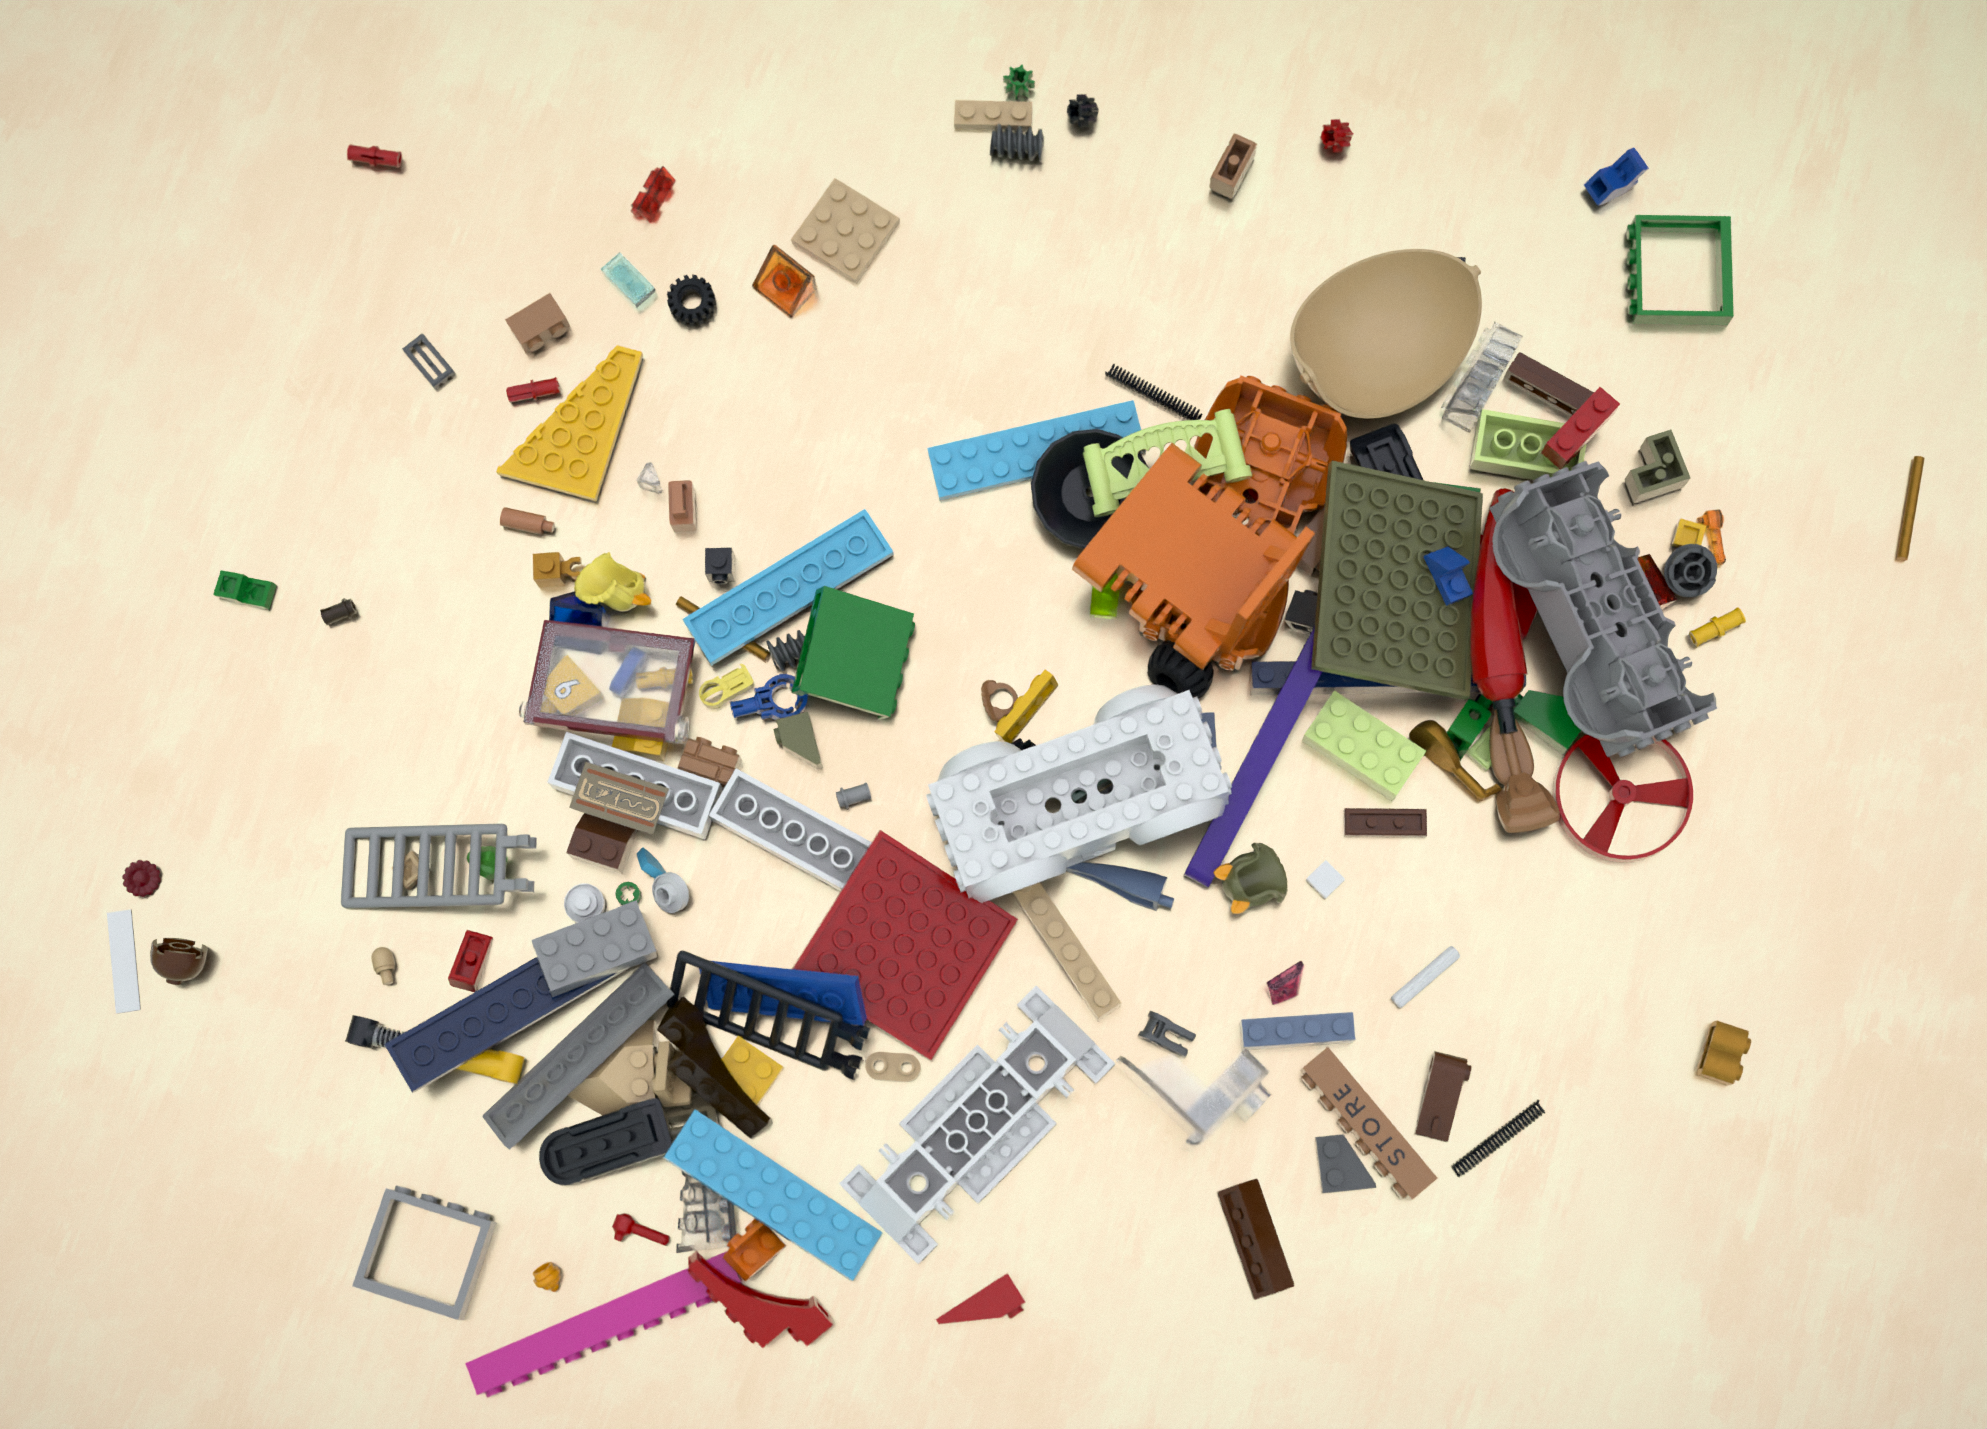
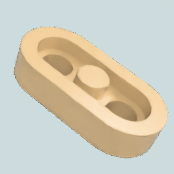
M874 1052L867 1058L865 1069L868 1075L875 1080L912 1082L920 1075L921 1065L919 1060L912 1054ZM879 1060L883 1061L884 1068L880 1071L875 1070L874 1063ZM906 1062L912 1065V1069L909 1072H903L901 1069L902 1065Z

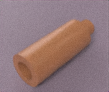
M504 507L500 515V526L541 535L544 531L553 533L555 528V522L547 521V517L540 514Z

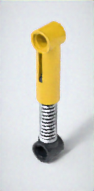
M352 1015L345 1042L372 1049L373 1046L383 1048L385 1043L403 1034L404 1031L400 1033V1030L396 1032L395 1028L392 1030L390 1027L386 1029L385 1026L382 1027L379 1024V1021ZM489 1049L456 1069L518 1084L525 1057Z

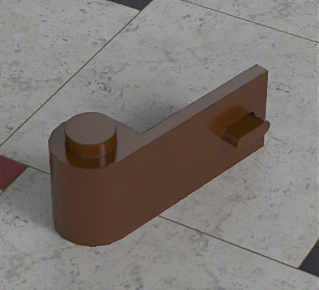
M1437 1051L1433 1052L1428 1071V1083L1415 1134L1448 1142L1463 1082L1469 1081L1472 1065L1467 1064L1468 1059Z

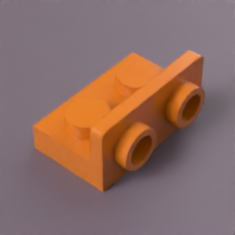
M756 1219L744 1229L746 1233L743 1236L738 1233L727 1243L729 1249L722 1257L745 1282L785 1247V1244L766 1225Z

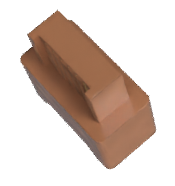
M691 480L670 481L668 483L669 523L674 532L696 531L697 529L695 513L696 493Z

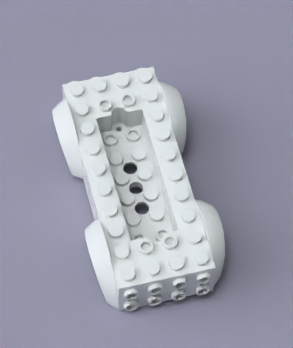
M1144 685L1132 688L1107 701L1095 715L1093 725L1025 750H1021L1008 742L994 741L972 746L950 758L943 765L937 782L928 784L931 793L926 794V798L933 816L939 815L940 817L935 820L942 841L948 840L949 842L944 847L951 866L957 865L958 870L953 872L960 891H966L969 898L973 897L975 900L983 903L1065 873L1068 860L1127 838H1130L1138 845H1142L1222 816L1225 805L1228 804L1229 795L1232 794L1230 789L1232 785L1227 772L1222 773L1220 770L1222 769V759L1217 747H1211V730L1207 721L1203 723L1201 721L1202 708L1197 696L1192 698L1190 690L1177 694L1162 685ZM1108 779L1113 783V790L1109 794H1101L1097 790V784L1100 780ZM1077 790H1082L1087 794L1086 801L1081 804H1077L1071 799L1072 794ZM1050 798H1056L1061 802V809L1056 813H1050L1045 808V803Z

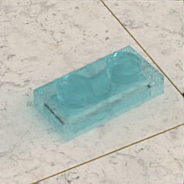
M620 252L601 268V272L636 308L656 292L655 287Z

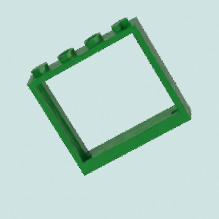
M1635 215L1631 224L1627 225L1626 238L1631 240V249L1627 251V264L1631 265V274L1628 275L1627 287L1628 290H1632V299L1628 301V314L1632 315V324L1728 325L1734 317L1731 216ZM1641 232L1715 233L1717 311L1643 310Z

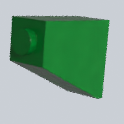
M1528 690L1524 696L1519 694L1515 698L1516 707L1513 709L1516 721L1558 752L1564 754L1581 731L1570 718L1564 703V697Z

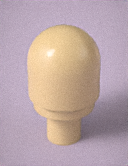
M378 947L371 955L373 970L376 972V975H381L383 985H390L394 983L391 973L395 971L396 966L394 956L389 948Z

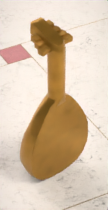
M1423 721L1410 731V740L1426 750L1424 755L1442 768L1453 772L1473 792L1477 799L1482 800L1502 790L1497 783L1484 789L1461 766L1460 758L1452 740L1446 733V730L1436 721Z

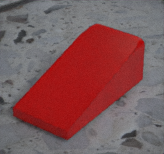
M466 930L448 976L450 986L476 992L493 940L492 936Z

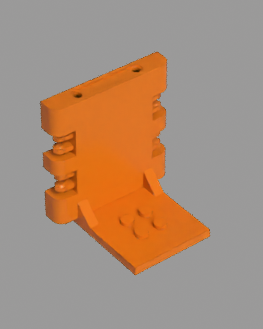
M1171 443L1074 562L1072 570L1100 592L1114 575L1119 572V577L1111 586L1112 590L1115 592L1119 590L1126 579H1128L1134 586L1125 594V600L1130 602L1140 589L1143 591L1132 605L1129 614L1144 626L1161 606L1164 609L1154 621L1158 625L1164 623L1170 612L1174 614L1178 619L1170 626L1168 633L1173 636L1184 623L1188 626L1176 640L1173 648L1203 670L1218 650H1221L1227 656L1231 653L1293 575L1315 533L1308 527H1305L1300 535L1296 537L1277 521L1272 520L1262 534L1258 536L1256 533L1265 522L1262 517L1256 519L1250 529L1242 524L1250 516L1252 511L1250 508L1246 507L1236 519L1233 517L1244 504L1246 498L1229 486L1214 503L1212 500L1222 487L1216 484L1210 489L1207 496L1201 493L1199 489L1205 485L1208 478L1204 473L1193 486L1189 484L1200 471L1202 465L1174 443Z

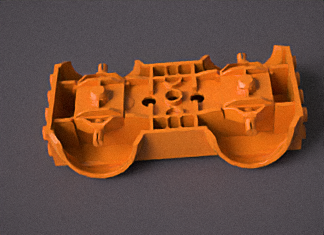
M1240 375L1239 378L1225 384L1214 400L1205 420H1214L1216 418L1215 412L1231 409V414H1234L1245 462L1246 465H1250L1252 477L1239 482L1226 483L1224 473L1209 476L1207 482L1199 491L1207 496L1213 486L1216 484L1221 486V490L1212 500L1215 503L1229 486L1241 495L1244 491L1253 489L1258 494V500L1252 504L1244 502L1236 513H1241L1246 507L1252 510L1248 517V523L1245 526L1250 529L1255 520L1262 517L1265 522L1256 534L1258 536L1262 534L1272 520L1277 521L1292 534H1295L1303 512L1320 510L1325 506L1328 464L1332 460L1344 462L1347 447V427L1341 418V413L1329 405L1323 404L1320 406L1312 403V400L1304 395L1294 396L1286 393L1287 391L1280 386L1272 385L1270 387L1261 383V380L1254 376L1244 377ZM1205 433L1202 437L1197 436L1193 448L1205 459L1213 441V436ZM1289 580L1228 656L1221 650L1216 652L1212 660L1219 662L1218 665L1229 671H1233L1234 668L1240 670L1244 660L1259 657L1266 653L1277 634L1283 618L1288 598ZM1141 589L1132 599V605L1143 592ZM1163 606L1158 609L1145 626L1140 623L1139 631L1143 632L1142 635L1152 641H1158V639L1163 641L1171 640L1174 643L1188 626L1184 623L1173 636L1168 633L1170 626L1178 619L1171 612L1164 623L1160 625L1155 623L1154 621L1164 609Z

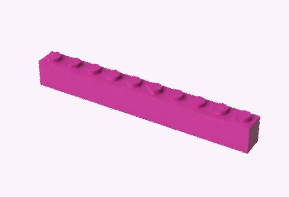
M726 1252L707 1259L711 1265L726 1276L741 1284L744 1283L742 1277L722 1258ZM688 1267L466 1362L465 1365L477 1395L485 1394L487 1398L503 1392L502 1386L512 1382L513 1387L529 1381L528 1375L538 1371L539 1375H543L556 1369L554 1364L565 1360L566 1364L582 1358L581 1352L590 1348L592 1353L608 1347L607 1341L617 1337L618 1342L630 1338L634 1336L633 1330L643 1326L644 1330H648L661 1324L659 1319L670 1315L671 1319L687 1313L685 1308L696 1304L697 1308L707 1305L713 1302L706 1292L708 1288L702 1281L697 1283L687 1271Z

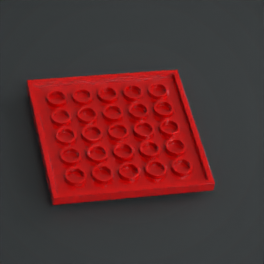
M879 830L791 969L858 976L867 1016L866 1020L931 1060L1018 919L991 901L981 903L973 897L969 898L966 891H960L956 878Z

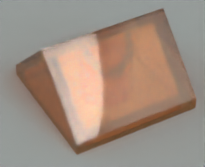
M775 244L771 246L752 284L753 288L790 317H793L818 289L815 275Z

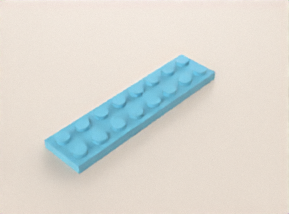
M1134 400L927 448L939 500L1032 479L1038 459L1050 444L1072 431L1100 429L1124 438L1141 430ZM1141 450L1140 453H1146V450Z
M863 509L682 620L712 666L812 605L817 589L823 586L838 589L893 556L894 551L866 509Z
M693 1110L663 1157L669 1163L850 1281L854 1280L882 1234L881 1231L697 1110Z

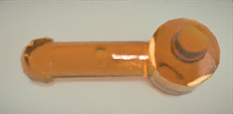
M1720 509L1706 510L1701 517L1696 518V523L1705 525L1706 529L1710 530L1713 555L1717 565H1723L1726 562L1721 535L1724 516Z

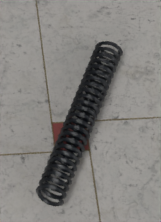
M1115 363L1111 366L1108 373L1105 371V376H1109L1113 380L1116 379V382L1120 381V384L1127 385V388L1131 387V390L1138 391V394L1142 393V396L1149 397V400L1153 399V402L1156 401L1157 404L1164 405V408L1167 407L1168 410L1175 411L1179 416L1182 415V417L1190 418V420H1199L1203 415L1200 413L1198 416L1200 409L1194 415L1196 407L1190 413L1193 405H1190L1187 410L1189 403L1182 410L1185 401L1179 407L1181 399H1179L1175 406L1178 397H1175L1171 404L1174 395L1168 401L1170 393H1168L1164 400L1167 391H1164L1160 398L1163 389L1157 395L1159 387H1157L1153 394L1156 385H1153L1149 392L1152 383L1146 389L1148 381L1145 382L1141 389L1145 379H1142L1138 386L1141 377L1135 383L1137 375L1134 376L1130 383L1134 374L1131 373L1127 380L1130 371L1124 377L1126 369L1123 370L1122 367L1116 374L1119 365L1113 371Z
M1536 1099V1102L1526 1107V1110H1522L1519 1116L1515 1115V1118L1505 1123V1126H1501L1498 1132L1495 1131L1494 1134H1491V1137H1487V1140L1484 1139V1142H1480L1477 1148L1474 1147L1473 1150H1470V1153H1466V1156L1463 1155V1159L1459 1158L1456 1164L1453 1163L1452 1167L1458 1177L1461 1176L1457 1169L1464 1176V1171L1466 1173L1469 1172L1464 1164L1469 1170H1472L1467 1160L1473 1167H1476L1470 1157L1479 1165L1474 1155L1480 1162H1483L1478 1155L1479 1153L1483 1159H1486L1481 1150H1483L1487 1157H1490L1484 1146L1490 1154H1493V1151L1488 1144L1494 1151H1497L1491 1141L1498 1149H1500L1499 1144L1504 1146L1503 1142L1511 1141L1505 1130L1514 1138L1512 1132L1518 1135L1516 1130L1521 1133L1520 1128L1525 1130L1524 1126L1532 1125L1529 1118L1535 1122L1533 1116L1539 1119L1537 1114L1541 1117V1112L1546 1114L1539 1104L1540 1100Z

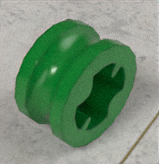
M623 882L616 888V899L621 906L636 900L637 903L640 902L641 892L633 882ZM626 888L628 891L631 888L635 890L632 893L634 899L631 901L626 898V901L622 900L624 897L623 890Z

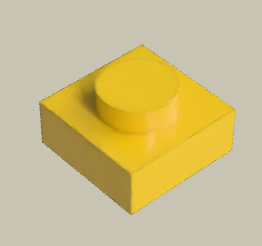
M1680 518L1671 546L1679 548L1687 544L1702 545L1706 526Z

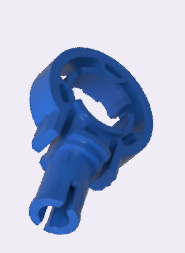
M780 674L770 678L764 686L754 688V697L731 701L730 708L733 711L732 716L734 719L757 713L761 715L762 720L768 718L777 720L803 713L807 705L808 694L803 696L796 695L797 701L794 706L797 709L796 711H794L792 706L786 709L778 707L772 699L773 693L779 688H786L787 682L790 683L789 689L792 690L795 679L793 675Z

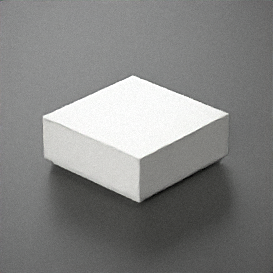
M1327 860L1306 878V881L1324 899L1345 880Z

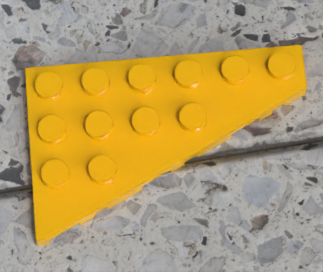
M616 345L608 354V357L595 367L596 370L584 382L581 381L572 390L567 399L554 409L555 411L543 424L540 423L527 436L525 442L513 451V454L502 466H498L496 473L500 476L597 501L639 371L643 353Z

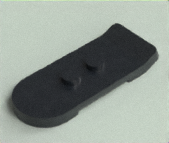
M1396 423L1361 435L1350 441V451L1358 466L1424 480L1413 457V451L1400 426Z
M658 1098L645 1100L550 1133L544 1139L539 1151V1164L542 1172L555 1184L572 1185L666 1154L672 1142Z

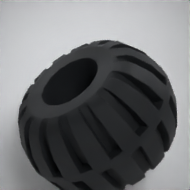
M1171 640L1159 644L1154 649L1148 662V676L1153 685L1165 686L1177 694L1190 690L1192 698L1197 696L1199 699L1204 696L1213 680L1214 670L1211 660L1202 670L1174 649L1175 643Z

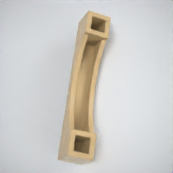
M1040 882L1011 892L1014 899L1034 924L1068 974L1096 1020L1100 1021L1119 1008L1121 1001Z

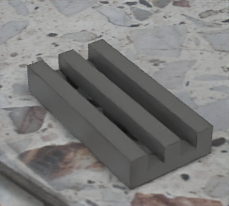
M423 333L402 348L403 352L435 390L439 388V384L448 381V377H453L456 374ZM420 342L426 345L446 369L445 372L442 373L418 345ZM414 348L438 376L436 379L431 377L412 354L411 349Z

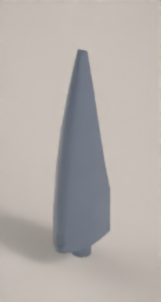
M1081 862L1066 868L1067 872L1093 881L1119 894L1131 903L1157 911L1159 905L1172 909L1175 898L1163 894L1168 878L1166 876L1124 866Z

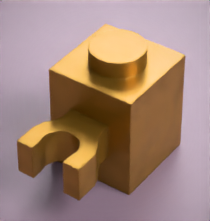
M560 552L534 553L533 580L539 588L565 586V576L577 579L581 571L573 572L571 568L575 564H582L581 557H572L565 561Z

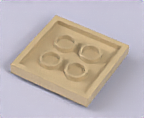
M834 178L793 235L791 242L857 283L899 224L900 218Z

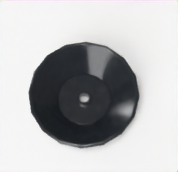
M1100 429L1072 431L1052 442L1038 459L1031 481L1033 508L1045 529L1064 544L1085 549L1113 515L1094 516L1092 508L1095 504L1094 497H1089L1086 494V490L1090 489L1091 485L1083 452L1085 446L1099 443L1100 448H1106L1122 439L1123 437ZM1139 452L1138 459L1148 467L1144 458ZM1126 454L1123 458L1115 457L1112 460V466L1128 479L1134 457L1132 454ZM1126 498L1120 499L1119 504L1121 505Z

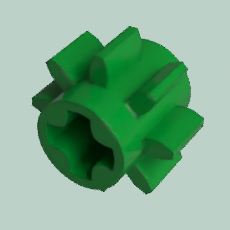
M1022 64L1017 68L1010 66L1009 76H1003V83L1007 84L1005 92L1014 94L1015 99L1023 95L1028 97L1029 88H1035V81L1031 80L1033 71L1027 72Z

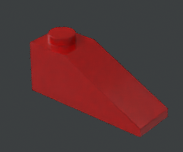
M1006 1273L938 1317L936 1321L938 1324L1003 1318L1006 1315L1011 1319L1024 1311L1021 1305L1026 1303L1009 1274Z

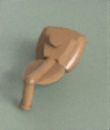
M1492 703L1488 709L1494 715L1489 739L1490 759L1495 777L1500 783L1505 785L1497 793V811L1503 828L1509 833L1537 830L1559 821L1560 812L1553 796L1542 784L1532 778L1534 759L1523 730L1516 721L1518 732L1500 735L1497 710H1494Z

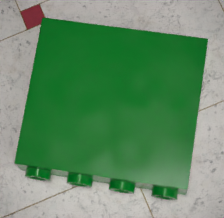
M827 586L817 589L791 693L799 696L808 694L876 714L878 719L881 720L890 717L895 712L897 706L895 695L903 680L901 669L909 654V648L907 647L908 639L912 636L915 629V622H913L914 613Z

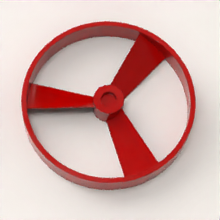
M1588 734L1580 738L1568 750L1556 770L1552 796L1560 812L1559 823L1576 845L1597 858L1626 863L1644 860L1658 854L1681 834L1688 822L1693 806V784L1685 761L1667 740L1663 739L1658 742L1655 737L1653 738L1655 744L1661 747L1674 761L1682 779L1634 785L1628 780H1620L1610 758L1606 756L1600 741ZM1577 747L1581 749L1612 786L1609 791V804L1584 838H1581L1570 825L1563 811L1560 799L1562 771L1569 756ZM1632 801L1684 807V813L1678 828L1670 839L1660 847L1638 855L1608 853L1623 809Z

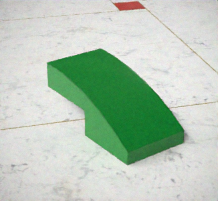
M220 570L213 595L232 602L269 610L277 585L271 581L249 578L244 574Z

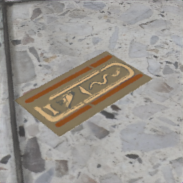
M585 762L569 808L653 835L669 788Z

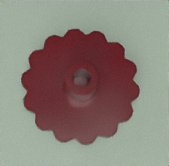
M139 859L137 862H131L129 867L125 868V873L122 875L124 880L123 886L126 887L128 893H132L135 897L151 895L153 890L158 888V883L161 881L159 877L160 871L156 869L155 864H151L148 860L142 861Z

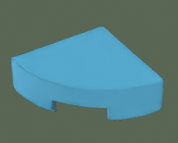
M644 847L636 853L642 871L654 879L666 873L659 861Z

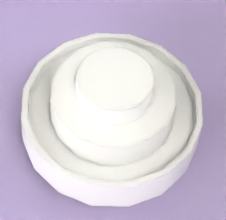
M667 872L657 876L653 881L652 894L655 902L662 910L674 913L682 910L687 905L689 891L686 883L679 875Z
M581 883L573 886L567 892L564 898V908L566 914L573 921L580 922L603 913L605 910V899L597 887Z

